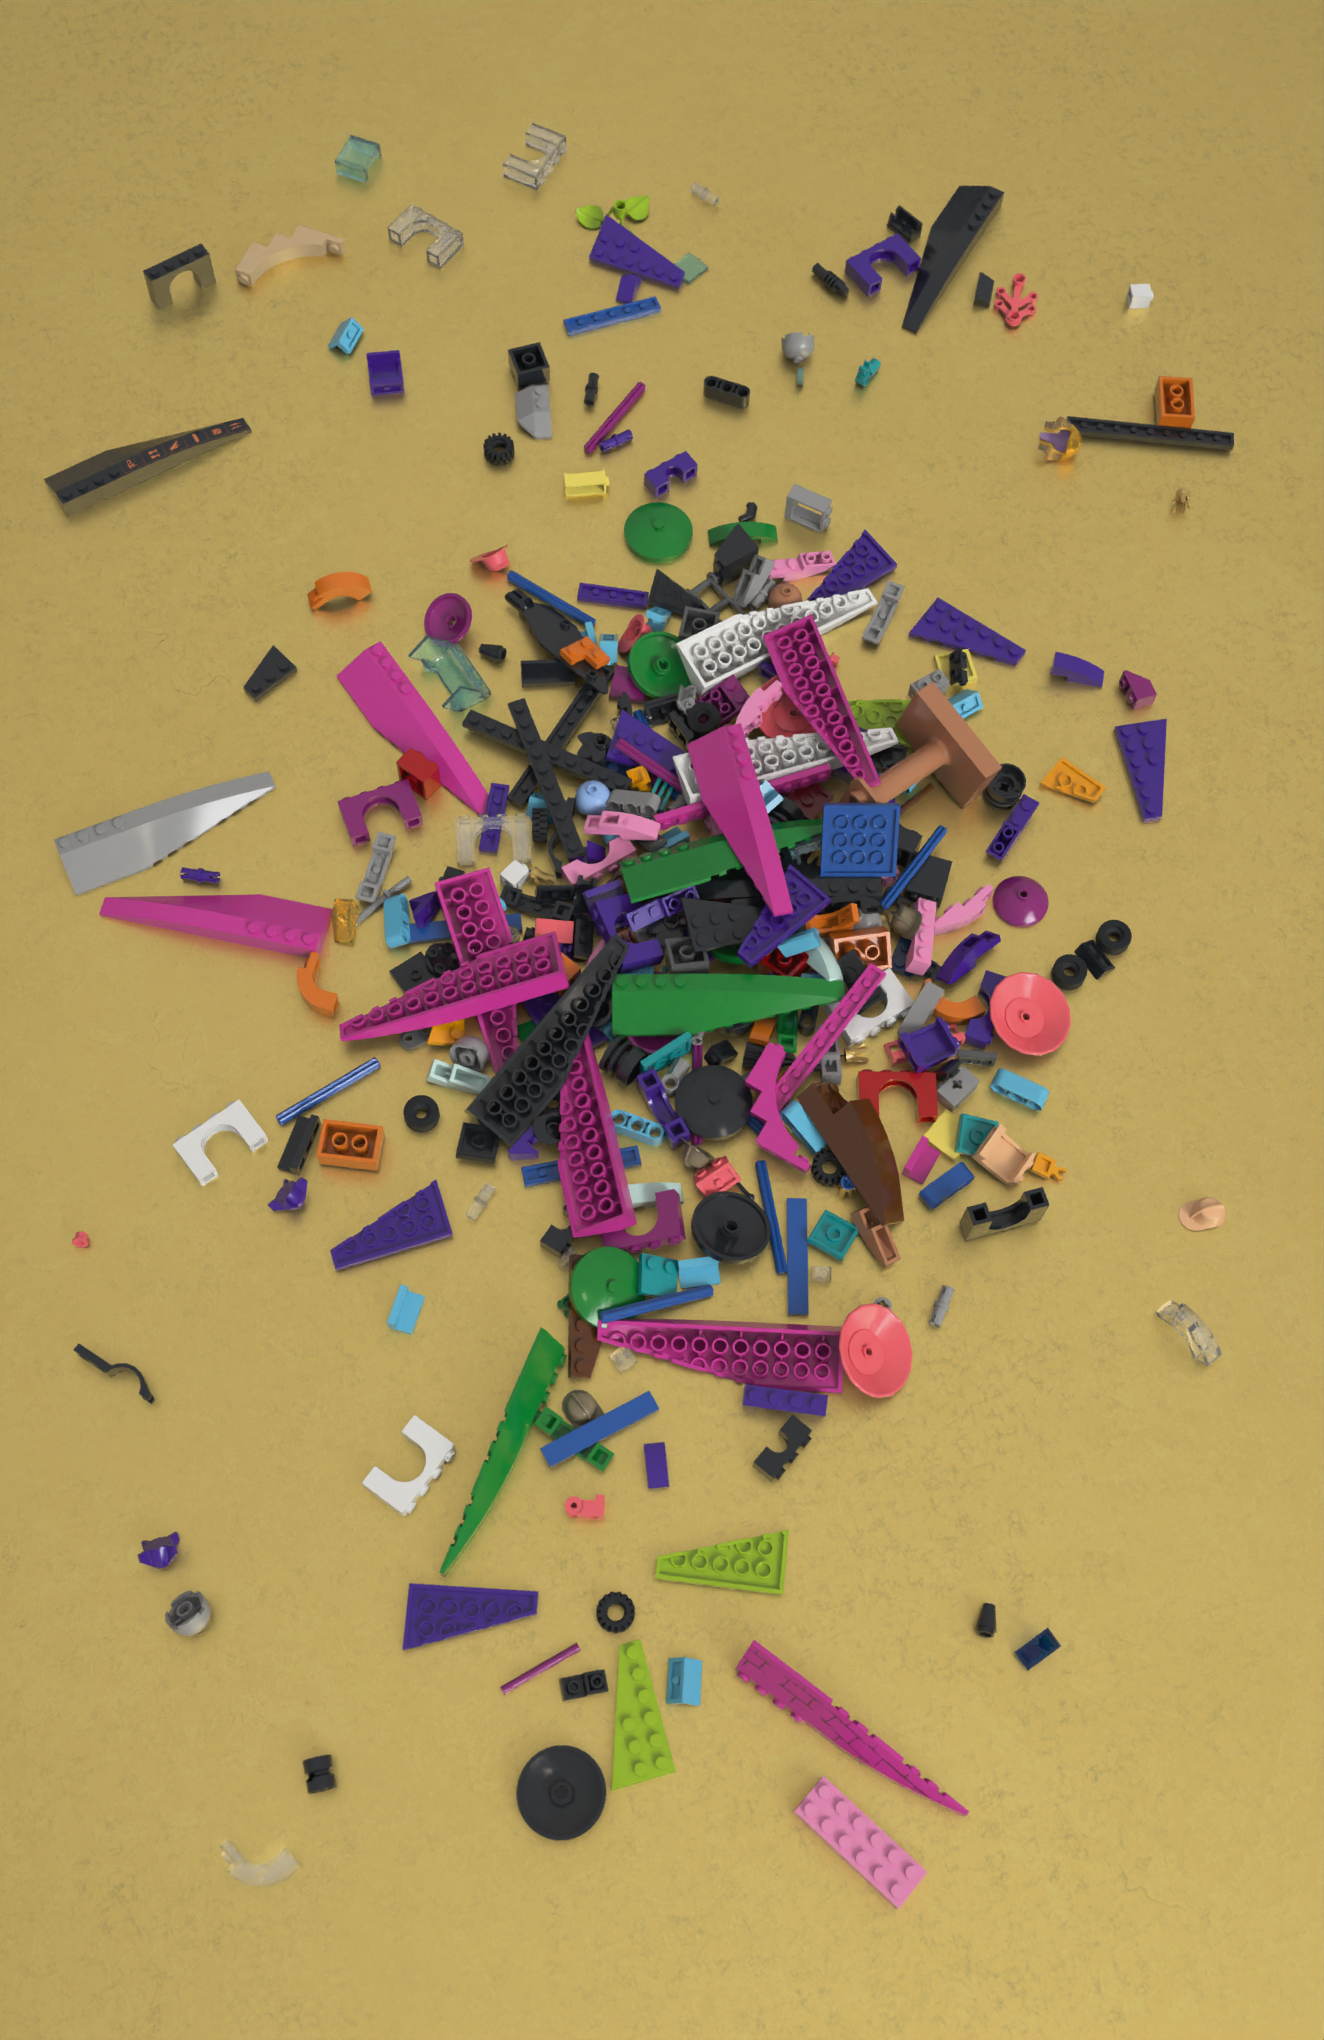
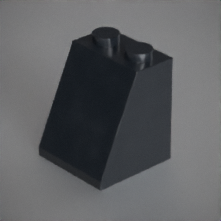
M740 524L734 527L714 554L713 573L722 587L739 579L743 569L749 570L754 555H758L759 547Z

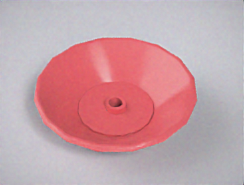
M778 675L764 683L761 689L765 691L776 680L780 682ZM784 690L780 699L771 703L767 711L762 712L763 721L758 727L768 738H776L778 735L793 737V734L817 733Z
M1019 972L1006 976L993 991L990 999V1019L996 1033L1009 1047L1023 1054L1041 1056L1055 1051L1066 1040L1071 1026L1070 1008L1064 994L1052 981L1037 973Z
M876 1303L860 1305L848 1314L840 1330L838 1345L843 1369L850 1382L862 1393L875 1398L892 1396L904 1386L911 1372L912 1348L909 1335L902 1321L889 1308Z

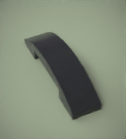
M504 885L500 898L508 908L534 918L570 921L575 909V905L559 900L556 903L551 901L536 902L534 896L523 894L521 889Z
M838 895L829 897L831 898L830 904L816 915L840 910L850 903L857 904V908H862L864 914L884 913V909L879 901L870 897Z

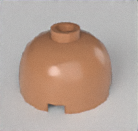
M781 583L771 590L767 602L768 608L773 607L774 609L782 605L802 602V594L793 584Z

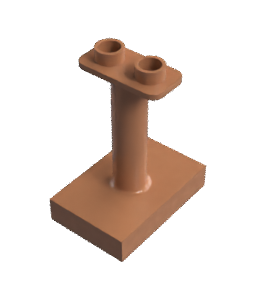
M931 682L916 692L895 724L914 748L915 752L880 774V785L869 787L863 778H855L839 803H888L933 772L963 809L982 794L1001 770L1002 766L935 683Z

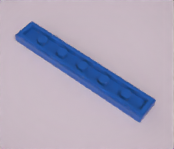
M654 296L565 319L563 324L568 336L656 314L661 312V306L657 297Z
M521 913L506 914L505 917L511 934L523 933ZM445 920L429 922L424 929L417 928L416 923L410 924V944L451 940Z
M637 1145L620 1148L624 1169L641 1166ZM558 1160L521 1167L525 1188L561 1181Z
M787 1198L788 1316H808L807 1198Z
M647 1391L541 1447L540 1451L549 1468L658 1411L659 1407L651 1392Z

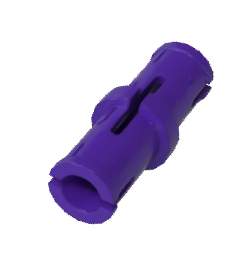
M629 429L617 435L613 434L610 438L599 442V445H601L599 447L603 453L614 447L618 448L621 444L632 440L633 434Z
M185 867L181 869V873L184 874H180L181 879L196 880L198 883L205 881L216 884L220 882V878L216 877L221 876L218 871Z

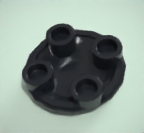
M450 942L435 943L429 946L425 952L426 966L437 976L441 977L448 970L452 972L460 968L453 944Z

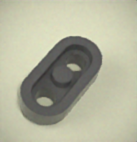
M431 1027L403 1032L399 1038L402 1049L413 1051L426 1045ZM425 1029L430 1030L428 1033L423 1032ZM411 1037L412 1040L406 1041V1038Z

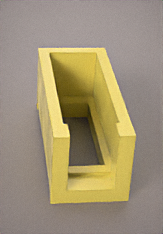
M604 469L603 471L564 473L566 497L606 493V486H609V476H605Z

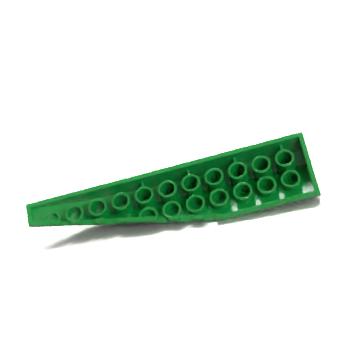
M822 819L771 824L778 853H780V849L787 846L788 849L795 847L796 842H808L816 834L822 836ZM722 833L688 843L681 842L671 848L663 847L657 852H646L639 857H629L623 859L622 862H618L631 903L708 882L711 880V876L716 874L719 877L727 874L726 870L731 868L736 870L743 868V864L739 862Z
M616 974L612 982V1035L681 1036L688 1031L693 1036L697 1035L698 1032H710L724 1026L725 1028L732 1027L733 1024L737 1023L745 1024L771 1018L776 1014H788L798 1009H810L811 1006L815 1005L823 1006L840 1002L845 996V981L756 974Z
M541 1327L504 1410V1417L506 1419L505 1421H500L497 1427V1441L493 1440L487 1454L489 1459L484 1460L471 1492L472 1504L466 1505L462 1518L464 1522L463 1524L460 1523L454 1535V1540L456 1541L454 1544L451 1543L440 1569L441 1576L445 1577L495 1505L520 1457L535 1421L542 1412L540 1411L542 1404H547L551 1394L548 1390L551 1385H555L559 1375L556 1373L559 1366L562 1367L567 1357L564 1354V1347Z

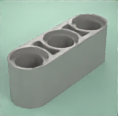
M614 789L606 802V810L651 818L656 814L661 799L654 793Z

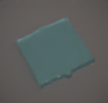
M690 252L674 263L685 272L683 280L688 284L708 270V266Z

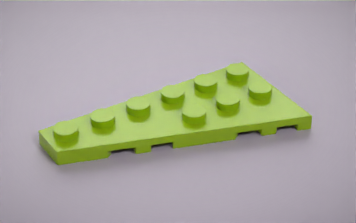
M874 699L872 701H848L858 727L867 731L868 729L892 728L899 741L898 744L914 749L895 726L911 700Z
M789 1529L658 1556L655 1579L783 1595Z
M640 1639L619 1645L612 1791L676 1772Z

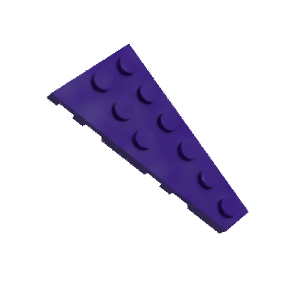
M940 598L934 601L909 632V637L915 638L917 636L924 638V641H935L941 643L942 646L956 650L962 647V650L969 649L971 652L978 653V656H989L996 661L1014 666L1018 664L1026 653V650Z

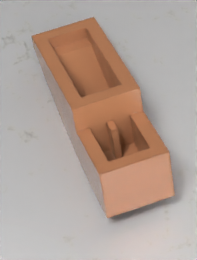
M869 1206L850 1213L861 1237L883 1266L901 1259L888 1226L881 1225Z

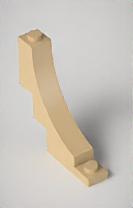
M299 224L291 238L276 233L268 246L252 242L235 269L237 281L253 286L262 274L282 262L308 256L324 257L327 251L343 255L345 252L344 241L341 238Z

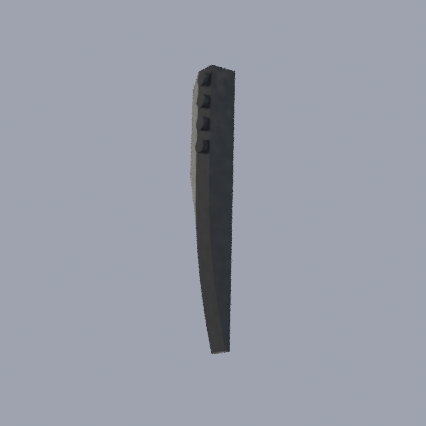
M959 186L931 227L902 328L917 334L1001 208L1004 196L1003 191L992 186Z
M798 853L780 858L784 874L791 864L828 897L862 895L879 902L881 901V877L820 876V866H817L819 856L811 863H807L812 853ZM744 866L738 870H726L727 874L720 877L718 874L713 875L710 881L695 885L700 900L730 903L733 899L756 897L763 899L760 891L754 886L752 878L746 873Z

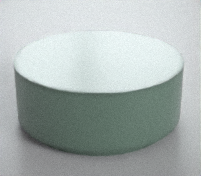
M799 367L796 374V384L803 385L805 368Z

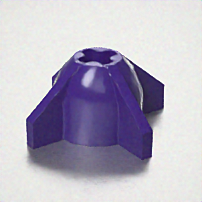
M300 1177L296 1182L288 1181L287 1179L283 1180V1186L276 1194L275 1199L268 1203V1206L273 1211L300 1209L306 1199L307 1180L303 1177Z
M173 1532L167 1537H160L151 1541L143 1540L141 1544L144 1551L138 1554L139 1562L155 1568L169 1566L178 1553L176 1548L179 1542L178 1532Z

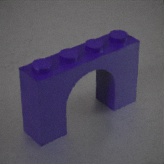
M897 233L846 260L845 273L869 297L881 290L883 279L872 268V263L876 261H889L895 264L905 276H908L919 270L921 257Z
M624 894L594 902L591 917L596 921L598 933L603 937L605 945L614 934L619 936L614 925L625 921L623 914L637 908L641 904L640 901L631 903L629 895ZM658 939L642 943H629L623 940L630 947L618 969L619 974L661 964L665 954Z

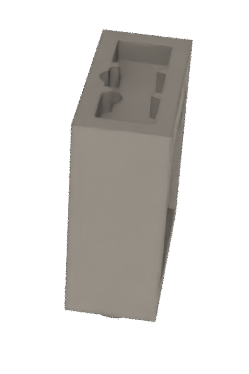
M794 484L787 495L784 518L822 533L824 528H828L831 521L829 517L833 510L831 507L832 500ZM798 503L819 511L822 515L799 506Z

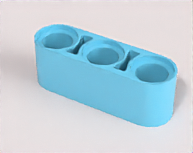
M404 894L384 899L385 941L391 949L410 942L409 904Z
M1001 1068L997 1070L990 1085L993 1091L1037 1111L1042 1110L1049 1095V1091L1043 1086Z
M793 1100L779 1112L781 1119L813 1155L816 1156L819 1151L821 1152L828 1146L799 1102Z
M619 1109L611 1112L616 1133L651 1146H658L662 1143L664 1129L659 1123ZM621 1119L623 1122L616 1124L614 1120ZM634 1125H639L641 1129L636 1131L633 1130L632 1127ZM657 1132L660 1135L658 1137H652L650 1133Z

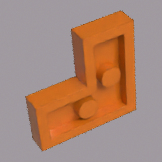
M588 636L560 649L559 655L570 665L585 659L597 670L610 662V657Z

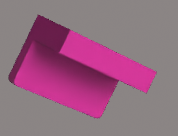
M924 1136L919 1140L902 1172V1175L921 1185L924 1184L940 1155L938 1150L927 1145L929 1139Z

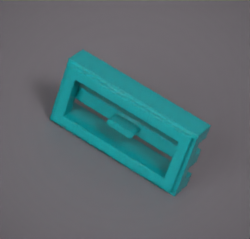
M658 777L651 793L655 794L660 782L663 781L664 784L658 793V796L661 798L668 783ZM670 786L661 806L657 810L658 812L662 813L674 787Z

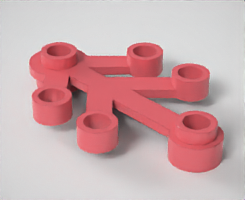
M1017 273L1013 276L1012 284L1015 287L1013 299L1003 287H998L995 293L997 298H1003L1011 307L1010 311L1001 299L995 300L993 306L995 310L1001 311L1005 315V321L1010 326L1019 325L1021 318L1027 315L1033 316L1036 312V306L1032 304L1037 302V293L1030 292L1028 296L1019 300L1021 288L1026 282V276L1022 273ZM1028 303H1031L1027 306L1026 309L1018 312V309Z

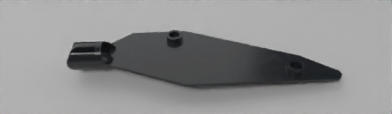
M518 588L505 595V600L523 614L541 646L600 693H608L606 677L601 668L594 669L585 659L570 665L559 655L560 649L583 638L576 625L553 607L534 603L529 596Z

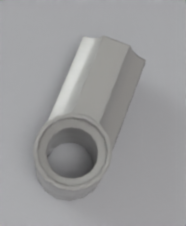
M675 1058L669 1071L662 1078L667 1098L675 1096L679 1083L686 1076L690 1068V1064L682 1058ZM672 1084L674 1087L668 1088L665 1085Z

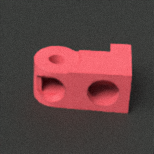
M596 1494L595 1500H581L576 1496L569 1497L565 1502L566 1513L572 1518L604 1520L605 1496Z

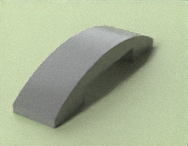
M888 580L873 617L864 631L863 640L876 645L880 643L905 586Z
M377 832L372 847L373 853L364 880L361 881L356 895L357 900L375 903L389 868L396 836Z

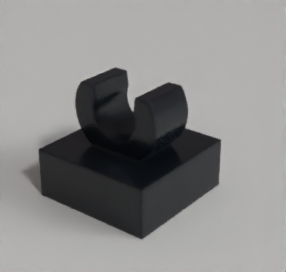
M931 960V965L924 975H917V977L923 980L930 978L934 984L941 966Z

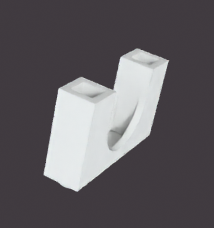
M890 968L884 971L887 976L880 983L887 993V996L882 999L885 1004V1011L873 1018H866L856 1014L841 1034L849 1047L853 1044L859 1045L869 1035L875 1036L885 1026L891 1027L898 1019L905 1018L914 1001ZM840 1002L825 1005L824 1011L828 1017Z
M240 1100L229 1103L220 1113L211 1115L208 1121L195 1126L189 1134L180 1136L172 1144L202 1187L219 1176L215 1167L205 1155V1145L212 1135L220 1131L234 1132L242 1138L251 1152H254L268 1142L266 1134Z
M415 1415L402 1430V1434L420 1448L426 1456V1465L421 1475L409 1482H399L374 1466L362 1482L364 1488L403 1517L406 1513L410 1514L416 1507L415 1501L419 1496L423 1497L430 1487L428 1484L432 1479L436 1480L443 1470L441 1467L446 1461L450 1462L456 1453L454 1451L456 1449L455 1445Z

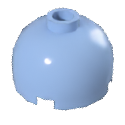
M595 780L581 784L575 794V806L578 812L582 815H602V811H607L606 802L610 796L607 786Z

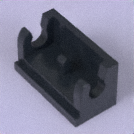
M899 205L896 208L895 215L892 212L890 213L887 227L895 234L898 233L908 244H911L920 237L923 223Z
M677 693L643 702L642 711L650 728L668 723V714L674 710L678 716H682V712L677 706Z

